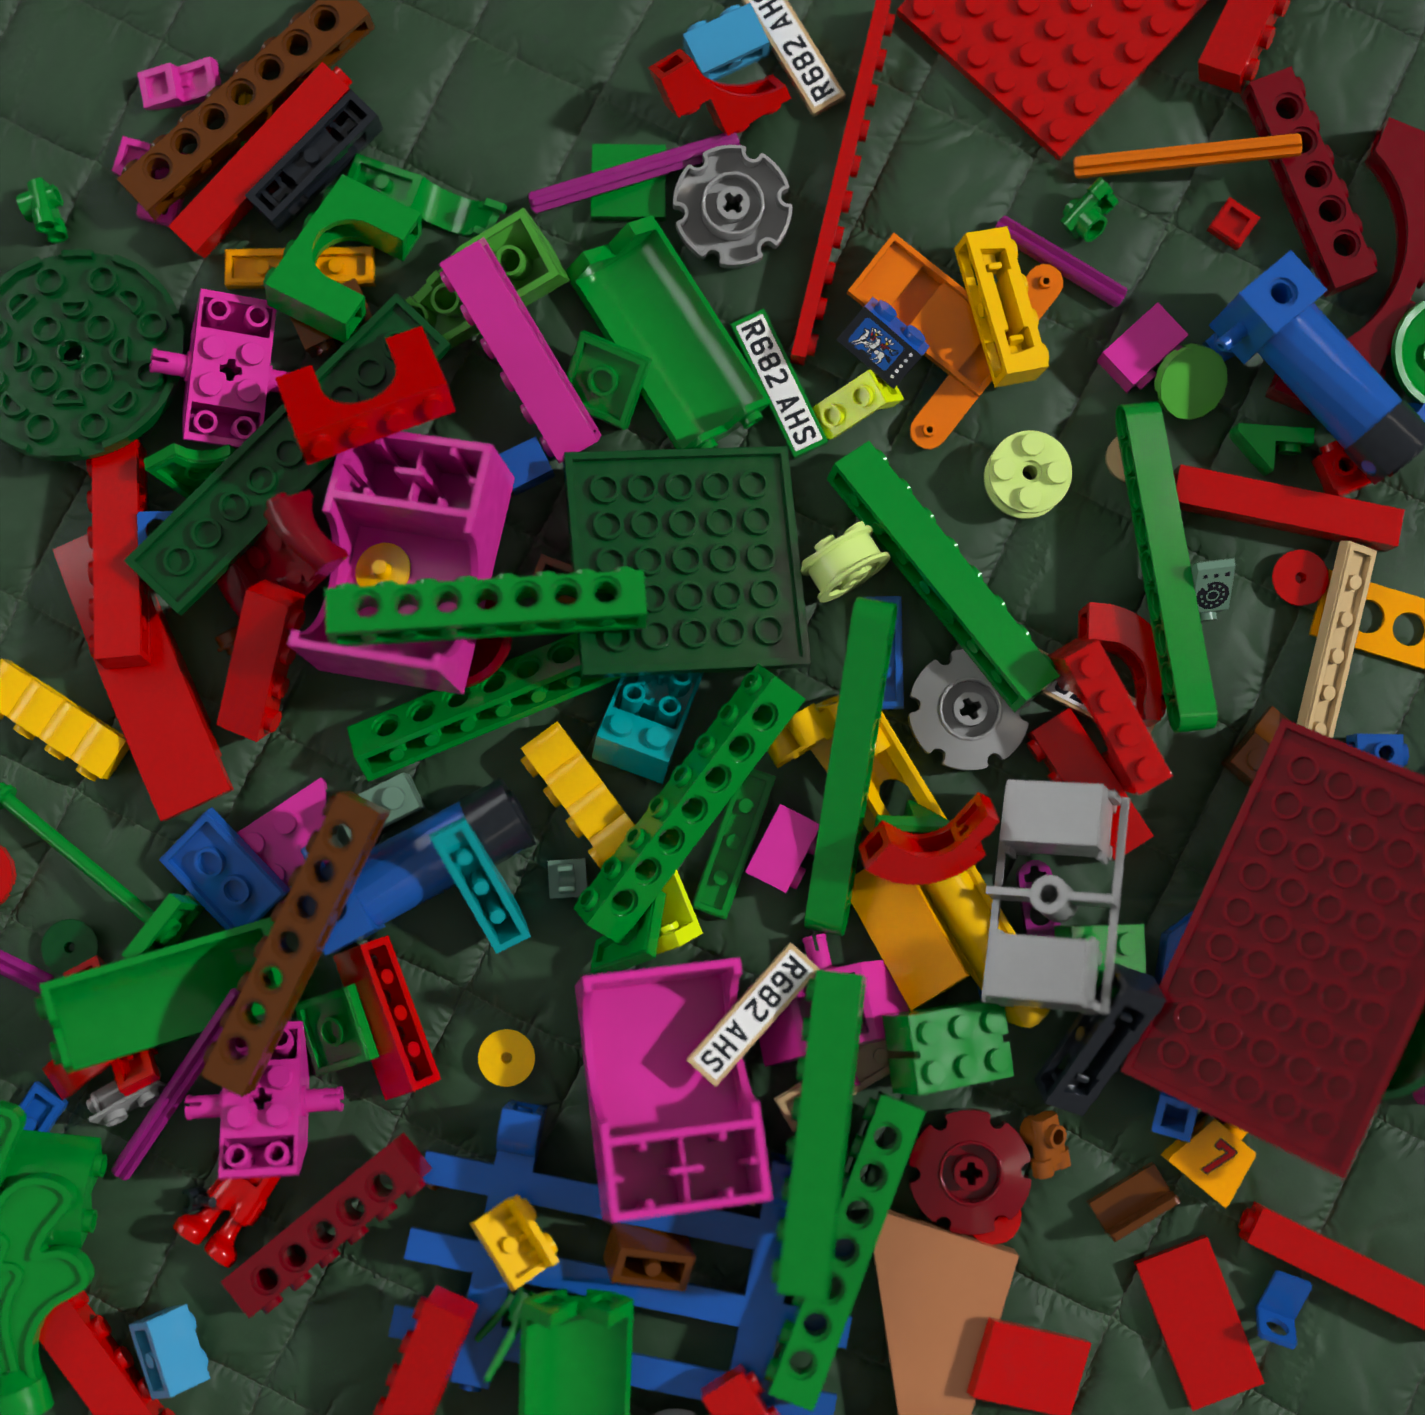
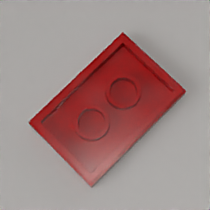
M988 1317L966 1393L973 1398L1052 1415H1071L1092 1343L1084 1338Z

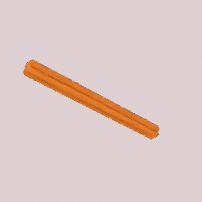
M1295 133L1077 156L1074 158V174L1076 178L1082 179L1297 157L1302 153V138L1300 134Z

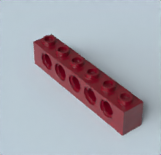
M1290 66L1251 81L1241 94V97L1258 137L1295 133L1301 135L1305 153H1301L1297 157L1268 159V162L1315 275L1327 289L1324 293L1326 298L1367 282L1377 273V258L1373 249L1369 246L1367 247L1364 241L1360 217L1351 210L1347 200V186L1344 180L1338 178L1333 166V152L1329 145H1324L1319 133L1320 123L1318 116L1313 110L1310 111L1305 100L1306 90L1304 83L1299 76H1295L1293 68ZM1276 108L1286 109L1291 119L1280 117ZM1305 175L1315 177L1319 187L1315 188L1308 185L1305 181ZM1319 209L1328 210L1332 214L1333 222L1323 220L1319 214ZM1333 243L1342 244L1347 250V256L1337 254Z
M403 1132L224 1278L221 1284L248 1318H251L260 1309L266 1315L284 1300L280 1295L281 1292L288 1287L295 1292L312 1277L309 1270L318 1263L323 1269L341 1254L337 1249L339 1245L346 1240L350 1245H353L369 1231L365 1224L376 1217L381 1222L398 1208L394 1202L397 1198L405 1194L409 1199L427 1184L423 1177L433 1168ZM380 1174H384L391 1179L393 1189H388L382 1185ZM351 1198H356L362 1202L364 1212H359L352 1206ZM323 1221L329 1222L334 1227L335 1235L325 1231ZM295 1244L305 1250L306 1258L296 1253ZM267 1268L276 1272L278 1281L269 1277Z

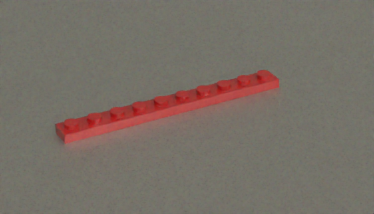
M876 0L791 352L790 363L805 366L807 355H815L819 334L812 332L815 320L823 321L828 300L821 297L824 284H832L836 263L831 262L830 257L833 248L840 249L845 227L838 226L841 212L849 213L853 191L847 190L850 177L857 178L862 158L860 155H855L858 142H866L870 120L864 119L867 106L874 108L879 85L872 84L875 71H883L887 50L881 49L883 36L891 37L896 16L889 13L891 0Z

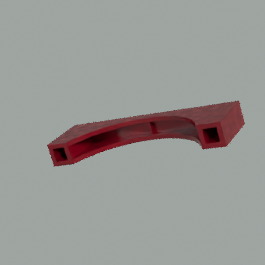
M1391 117L1378 129L1364 163L1382 186L1393 213L1397 244L1395 265L1388 289L1379 307L1358 332L1347 338L1383 379L1386 376L1387 370L1382 367L1387 355L1391 357V346L1396 327L1405 313L1415 305V302L1411 300L1415 289H1420L1425 282V132ZM1275 373L1265 397L1316 418Z

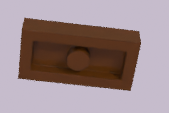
M1150 1162L1092 1197L1087 1203L1105 1233L1116 1242L1180 1203V1200L1169 1189L1156 1165Z

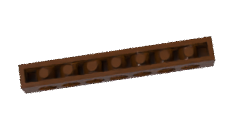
M316 0L305 12H299L293 16L288 23V27L277 37L273 36L266 40L260 52L250 61H244L239 64L234 70L233 76L222 86L218 85L212 88L206 95L205 101L195 110L185 112L179 118L177 126L167 135L163 134L157 137L151 143L150 150L140 159L130 161L123 168L122 174L117 180L156 222L161 214H167L171 205L179 199L182 200L240 149L241 142L248 141L267 121L265 120L268 116L266 110L272 103L273 115L321 62L325 63L329 68L332 67L375 28L370 13L358 0ZM326 22L336 23L329 31L319 30ZM297 47H308L304 54L300 56L292 55ZM270 71H281L276 79L265 80V76ZM241 94L253 95L252 100L248 104H237ZM225 119V123L221 128L217 130L210 129L213 121ZM191 143L197 144V148L193 153L188 155L182 154L186 145ZM169 168V173L166 177L154 179L156 170Z
M340 791L337 795H332L329 798L322 812V815L326 818L320 830H315L306 844L305 851L308 852V855L303 865L297 866L289 879L288 886L291 887V890L286 900H282L272 914L271 922L274 925L269 935H265L260 940L254 951V957L257 960L252 970L247 971L243 975L237 986V992L240 995L235 1005L230 1006L226 1010L220 1021V1027L223 1030L218 1040L213 1041L209 1045L203 1056V1062L206 1065L201 1076L240 1097L255 1091L390 811L351 791ZM341 825L348 827L351 832V840L347 846L342 845L337 838V831ZM324 860L330 862L334 869V874L330 881L325 880L320 873V866ZM307 895L316 902V912L313 916L308 915L303 908V901ZM289 931L294 932L299 938V947L296 951L291 950L286 943V936ZM272 966L281 972L282 982L279 986L273 984L269 978V971ZM254 1002L260 1003L264 1008L265 1016L263 1021L258 1020L253 1015L252 1006ZM237 1037L242 1038L247 1044L248 1051L246 1056L240 1054L236 1049L235 1041Z

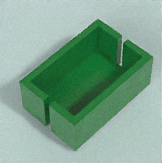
M974 999L883 1015L887 1051H916V1058H888L893 1094L924 1095L1014 1076L1010 1042L1003 1041L1002 1035L1008 1034L1005 1006L982 1003L981 999Z

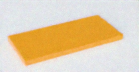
M865 869L855 875L851 903L910 1010H915L970 976L919 885L893 883L877 877Z

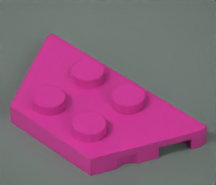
M322 777L237 832L287 886L293 871L297 866H302L305 861L301 848L306 846L315 830H320L326 818L322 815V812L327 803L326 790L328 789L327 782ZM326 860L323 861L325 866L330 864V862Z

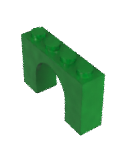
M342 174L334 186L330 185L327 187L323 194L321 205L316 212L308 214L303 223L302 232L297 239H291L288 242L283 258L276 268L271 267L267 272L263 282L267 305L345 343L355 334L366 318L365 296L325 276L316 266L318 257L324 250L334 244L345 241H358L369 244L404 261L422 235L421 213Z

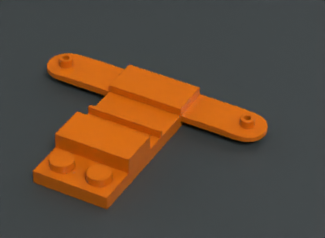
M893 233L846 294L863 307L872 297L877 301H885L892 306L899 320L906 326L912 325L925 336V342L930 347L924 353V356L948 374L910 425V436L916 446L931 450L937 448L946 440L978 397L991 383L992 377L966 289L897 234ZM1050 264L1035 266L1026 276L1030 304L1036 310L1039 320L1063 288V278L1060 271ZM1007 331V332L1005 333V335H1006V338H1007V341H1008V339H1009V332Z

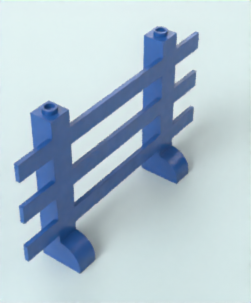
M509 1100L501 1113L495 1164L429 1150L426 1151L425 1159L433 1169L423 1177L425 1182L487 1195L485 1213L506 1198L519 1195L521 1199H527L532 1205L602 1219L599 1187L597 1184L535 1172L547 1106ZM771 1152L768 1171L772 1200L761 1202L759 1217L710 1208L617 1221L752 1249L744 1294L688 1283L686 1292L614 1283L610 1281L606 1266L558 1256L559 1263L544 1269L525 1283L554 1290L566 1289L569 1293L586 1296L587 1289L615 1292L633 1298L634 1306L736 1326L737 1331L729 1371L741 1363L747 1373L754 1371L765 1389V1392L760 1395L767 1407L775 1405L780 1415H834L837 1399L836 1393L821 1391L812 1412L769 1395V1381L764 1380L766 1368L774 1354L777 1335L780 1334L785 1319L792 1321L797 1306L784 1302L785 1294L777 1293L778 1283L772 1282L775 1258L781 1259L783 1242L777 1241L778 1223L780 1217L786 1218L788 1205L787 1201H782L783 1182L785 1177H791L793 1161L787 1160V1155ZM411 1227L404 1259L472 1273L467 1299L479 1304V1307L453 1368L450 1382L459 1383V1388L470 1392H480L482 1388L489 1389L493 1378L490 1382H485L484 1376L510 1327L504 1326L506 1314L482 1341L476 1342L474 1337L503 1305L511 1291L480 1240ZM847 1238L836 1240L834 1254L837 1256L850 1254L853 1250V1242ZM395 1304L389 1337L403 1339L409 1329L414 1331L417 1320L412 1318L415 1310L414 1307ZM812 1313L805 1318L804 1325L810 1330H819L824 1326L826 1319L819 1313ZM849 1316L838 1344L840 1348L846 1349L852 1316ZM519 1329L503 1360L520 1363L521 1329ZM632 1352L631 1386L702 1400V1387L728 1372Z

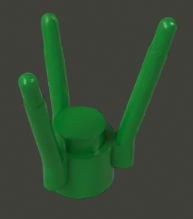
M519 1287L516 1294L509 1292L503 1305L474 1337L476 1342L482 1341L505 1314L510 1311L507 1319L512 1322V1325L484 1376L485 1382L492 1380L521 1327V1301L536 1295L525 1288Z

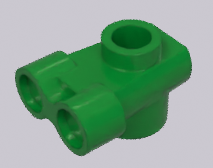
M42 177L31 179L27 183L28 191L16 196L22 215L29 223L34 222L37 232L46 233L49 242H64L68 238V233L58 208L64 205L60 191L54 184H48Z
M1101 177L1087 189L1088 192L1081 199L1075 198L1071 200L1063 210L1064 217L1060 222L1074 239L1080 236L1086 242H1091L1099 237L1107 225V218L1103 215H1107L1119 203L1113 195V189Z

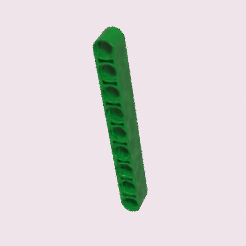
M1157 401L1121 404L1116 408L1115 425L1168 721L1174 733L1214 729L1217 724V707L1162 409Z
M857 597L854 604L806 907L805 929L843 936L847 927L859 855L858 846L861 843L897 618L896 603Z

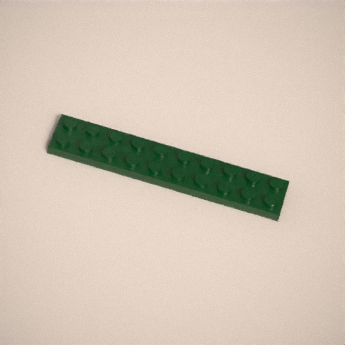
M396 292L315 374L322 392L329 399L346 404L364 402L384 392L393 382L396 375V368L385 338L422 326L437 362L452 349V346ZM283 403L124 562L170 607L182 616L259 540L268 524L263 516V513L268 509L265 503L283 492L290 496L309 490L335 464L337 455L307 465Z

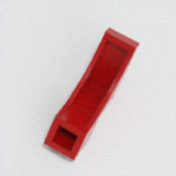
M682 49L676 50L648 67L666 107L678 118L683 115L693 114L705 102L714 124L727 136L735 132L736 134L743 132L749 127L751 122L763 115L776 112L783 103L791 99L786 85L772 74L756 82L738 85L711 80L702 75L694 60Z

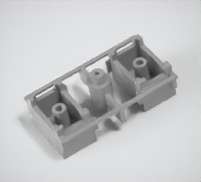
M1007 780L994 886H986V894L993 900L981 998L982 1003L998 1004L1005 1007L1025 1006L1078 1011L1082 1014L1096 1015V1013L1109 1014L1130 798L1121 797L1116 790H1108L1103 784ZM1117 805L1121 806L1112 895L1075 892L1061 878L1054 875H1045L1038 878L1033 883L1031 889L1003 887L1006 854L1012 859H1016V854L1030 856V853L1095 857L1103 865H1107V861L1112 860L1113 848L1110 845L1113 814H1116ZM1001 900L1031 902L1034 908L1047 919L1057 923L1070 920L1076 914L1078 906L1111 908L1101 1005L1095 1000L1098 966H1101L1102 961L1099 941L1091 936L1088 941L1006 934L1001 929H998Z

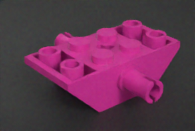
M201 288L187 355L152 348L150 358L152 362L149 366V372L181 376L186 381L182 407L183 440L220 446L230 444L234 448H239L264 423L266 398L269 391L280 393L275 378L290 373L274 370L272 365H270L276 309L268 306L267 300ZM224 367H229L235 373L231 381L226 380V374L220 372Z
M825 933L816 934L818 951L815 950L812 936L803 938L802 942L804 943L807 958L819 970L864 975L867 978L859 1046L885 1041L883 1015L909 1011V1008L884 960L860 962L837 968L832 966ZM808 983L759 1037L765 1067L799 1060V1057H806L807 1041H802V1026L804 1018L811 1017L812 1002L806 1000ZM857 1070L855 1075L854 1087L861 1085L858 1078Z
M290 1021L287 1023L255 1091L240 1097L222 1087L220 1094L186 1096L185 1103L190 1104V1106H185L187 1120L221 1118L218 1179L299 1175L308 1146L309 1112L343 1111L344 1103L340 1101L344 1100L342 1086L309 1089L310 1068L302 1021ZM237 1037L235 1041L236 1049L240 1054L246 1056L248 1051L247 1044L242 1038ZM268 1099L272 1100L271 1102L265 1103L264 1109H260V1106L264 1101Z

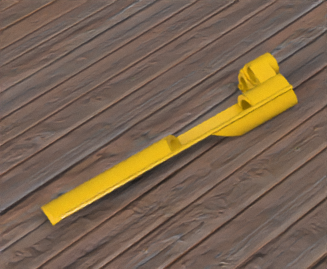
M840 694L823 700L816 705L813 703L793 715L767 750L777 768L811 750L825 771L828 772ZM881 712L864 818L865 827L871 833L874 829L877 815H890L879 796L881 784L889 779L898 780L907 785L918 804L947 819L883 712ZM974 865L955 877L937 883L919 885L963 965L982 991L993 899L986 894L987 885ZM1000 908L998 929H1001L1006 934H1016ZM1025 1006L1005 1007L1007 1022L1026 1028L1038 1025L1051 1010Z

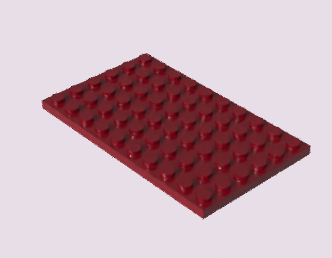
M1282 718L1159 986L1166 998V1002L1162 1006L1160 1013L1153 1018L1145 1029L1139 1042L1130 1050L1121 1072L1345 1179L1425 1003V776Z

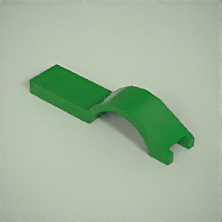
M357 153L347 177L420 212L422 221L451 234L466 238H474L494 226L500 213L505 214L507 209L504 203L490 198H486L484 201H477L456 195L432 183L422 175Z

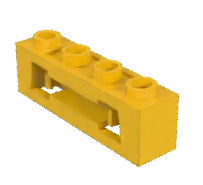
M1008 226L965 233L954 248L994 387L1035 381L1049 367V352L1047 346L1042 343L1039 334L1037 312L1030 304L1027 278L1021 273L1019 267L1017 244L1011 239ZM994 274H996V277H997V283H996V284H995V280H994ZM1007 331L1009 332V339H1008V341H1007V338H1006V335H1005V333H1006Z

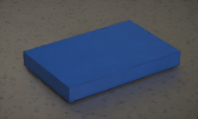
M213 807L206 810L159 859L225 930L262 920L291 890Z

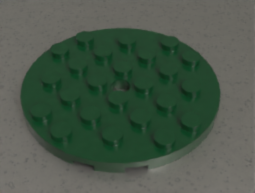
M92 249L61 250L62 254L40 259L37 256L19 264L0 277V441L20 453L38 459L66 462L81 461L100 457L127 446L147 432L163 416L175 398L183 379L181 376L149 372V366L152 362L150 360L152 348L187 355V339L184 324L169 293L150 272L137 263L117 254L110 256L94 253ZM79 347L82 349L79 361L77 359L73 361L64 360V355L70 348Z

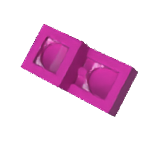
M210 56L178 67L169 62L137 73L143 105L146 110L167 109L204 102L206 95L212 88L218 85L222 86L217 61Z

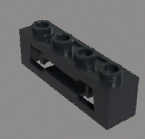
M350 89L257 182L245 197L252 207L281 233L354 160L356 153L359 154L383 130L378 115ZM275 180L276 182L267 190L266 188Z
M1118 963L1114 964L1111 991L1116 985L1119 992L1115 998H1110L1109 1014L1096 1013V1015L1080 1013L1034 1078L1045 1104L1083 1116L1091 1104L1098 1099L1101 1090L1112 1075L1118 1071L1122 1061L1133 1046L1139 1042L1145 1029L1153 1018L1160 1013L1162 1006L1166 1002V998L1154 976ZM1103 981L1095 991V1000L1098 1001L1100 1005L1102 1000ZM1069 1053L1071 1057L1067 1059L1065 1069H1058L1057 1067L1063 1058Z

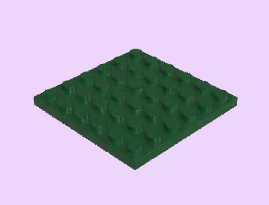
M787 446L564 452L562 459L572 573L580 569H591L596 573L611 572L618 567L644 570L647 605L646 628L577 632L581 679L753 670L757 663L767 670L808 668L811 665ZM602 593L596 599L600 602L608 603L613 601L615 597L609 593Z

